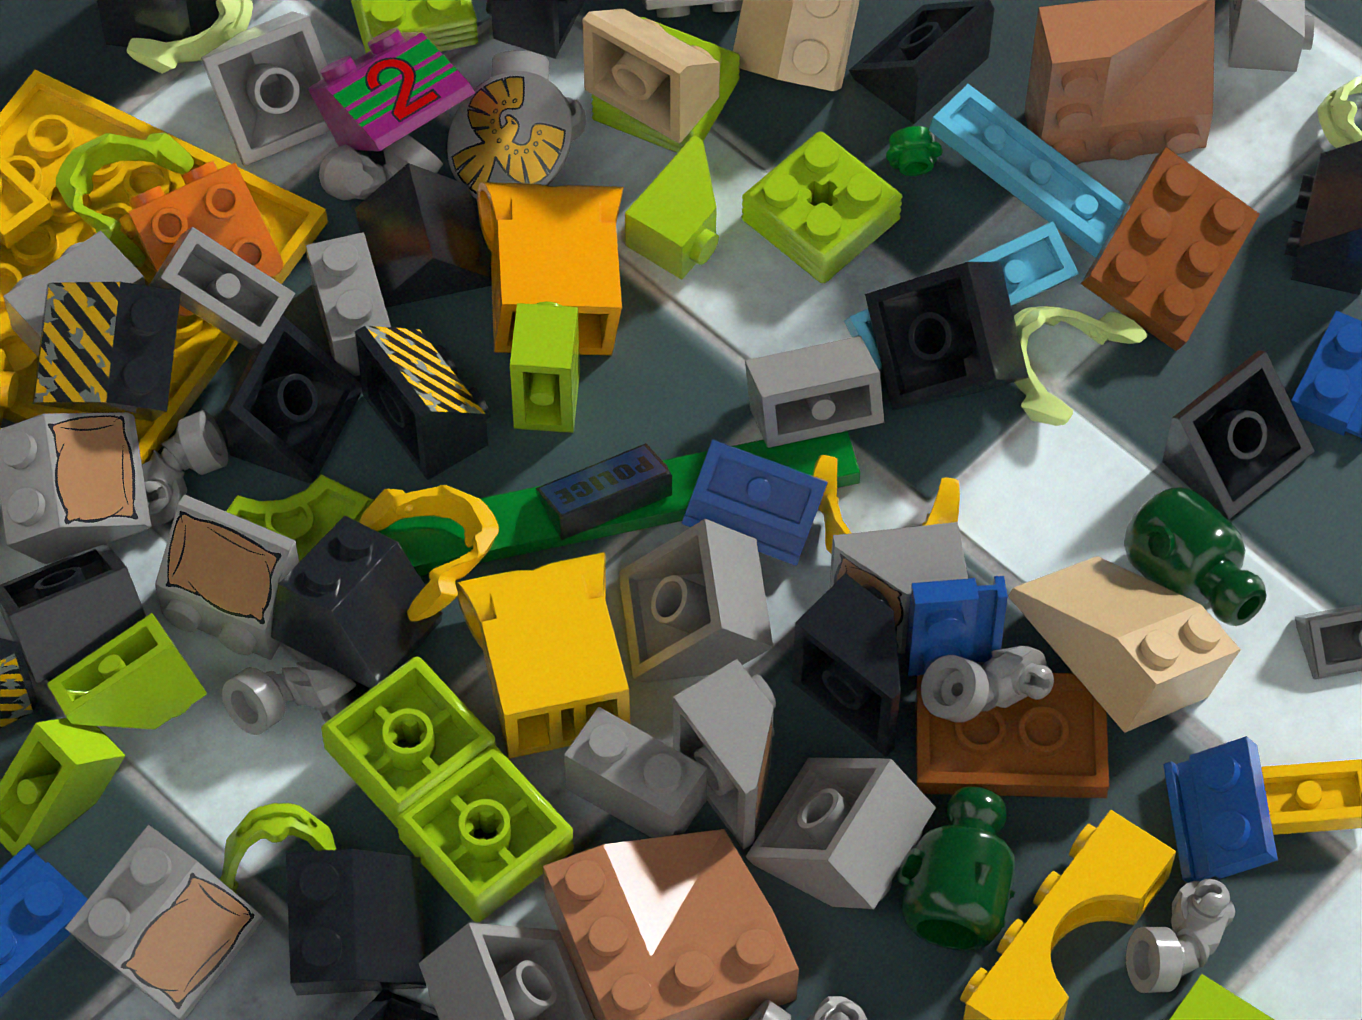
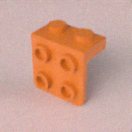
M214 161L199 166L182 175L185 186L168 194H164L161 185L129 199L128 201L133 210L119 218L130 240L137 236L139 237L156 273L180 235L191 227L196 228L270 277L279 274L283 268V260L236 163H232L217 170ZM179 304V316L188 317L194 314Z

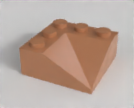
M1095 0L1039 7L1024 110L1028 129L1075 165L1081 162L1106 159L1129 160L1139 155L1160 153L1165 147L1177 154L1186 153L1197 148H1205L1213 117L1215 0Z
M725 829L603 844L543 866L546 902L561 933L595 1020H743L750 1017L758 1006L767 999L777 1006L797 1000L799 974L797 963L774 911Z

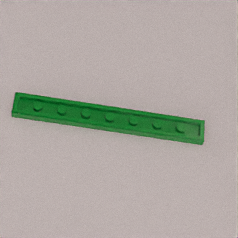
M848 431L767 448L764 439L732 446L812 475L815 463L820 455L832 456L838 459L837 488L860 483L861 472ZM708 451L662 460L672 474L671 496L562 541L536 494L537 487L479 498L492 511L499 526V532L491 548L479 563L682 521ZM438 516L403 518L378 531L399 543L419 576L427 575L434 568L454 561L473 549L468 548L465 544L463 526L449 518Z

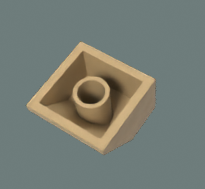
M743 0L733 51L740 55L739 68L777 80L829 91L841 89L860 0Z
M625 9L589 11L582 19L585 90L680 144L719 98L720 62L713 59L703 48L694 45L690 46L666 33L653 20L641 19Z

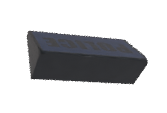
M645 443L537 487L536 494L562 541L671 496L672 474L667 465Z

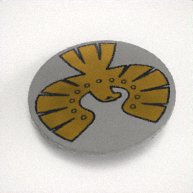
M510 71L487 79L474 89L475 94L461 103L450 126L447 153L450 168L455 179L467 184L471 196L476 199L478 186L481 182L549 185L562 169L572 143L573 120L566 98L548 79L527 71Z

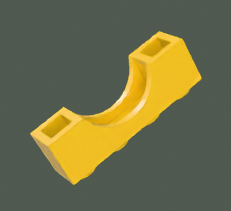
M1113 810L1108 812L1097 828L1090 823L1087 824L1069 851V856L1073 860L1064 873L1060 875L1052 871L1038 889L1033 900V904L1038 907L1028 921L1024 923L1020 919H1016L1002 937L997 948V952L1002 955L992 969L988 972L982 967L979 968L966 985L960 998L966 1004L963 1020H1064L1069 996L1057 980L1052 967L1051 952L1055 945L1066 934L1088 923L1113 921L1135 925L1169 879L1176 851Z

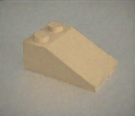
M1099 556L1012 588L1008 595L1124 733L1208 698L1241 650L1201 604Z

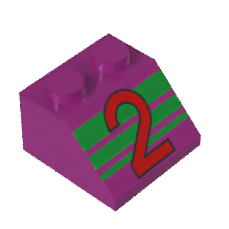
M398 28L390 29L370 40L368 46L371 51L353 61L351 56H346L329 64L320 71L323 79L308 88L338 146L346 144L355 150L367 151L383 150L475 94L470 83L422 32L400 33Z

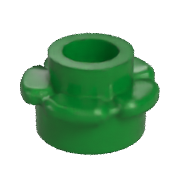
M911 126L900 129L890 136V149L886 152V159L889 161L890 166L899 169L901 174L905 176H919L933 169L934 163L937 162V157H940L943 153V148L940 143L936 142L935 135L929 131V128Z

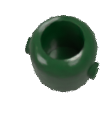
M1184 487L1166 489L1151 497L1133 515L1126 529L1124 547L1130 563L1146 579L1189 598L1202 606L1210 602L1214 616L1219 621L1230 626L1245 624L1261 610L1267 597L1265 584L1258 575L1248 570H1241L1246 552L1241 533L1204 497Z
M963 787L958 789L947 802L946 815L950 825L928 831L918 842L916 848H912L907 853L898 875L899 883L905 886L902 898V912L906 925L926 942L958 951L975 950L989 945L1001 932V929L1005 927L1008 903L1011 898H1014L1016 893L1012 890L1015 877L1014 854L1006 842L996 836L1006 823L1005 804L999 795L990 790L979 787Z

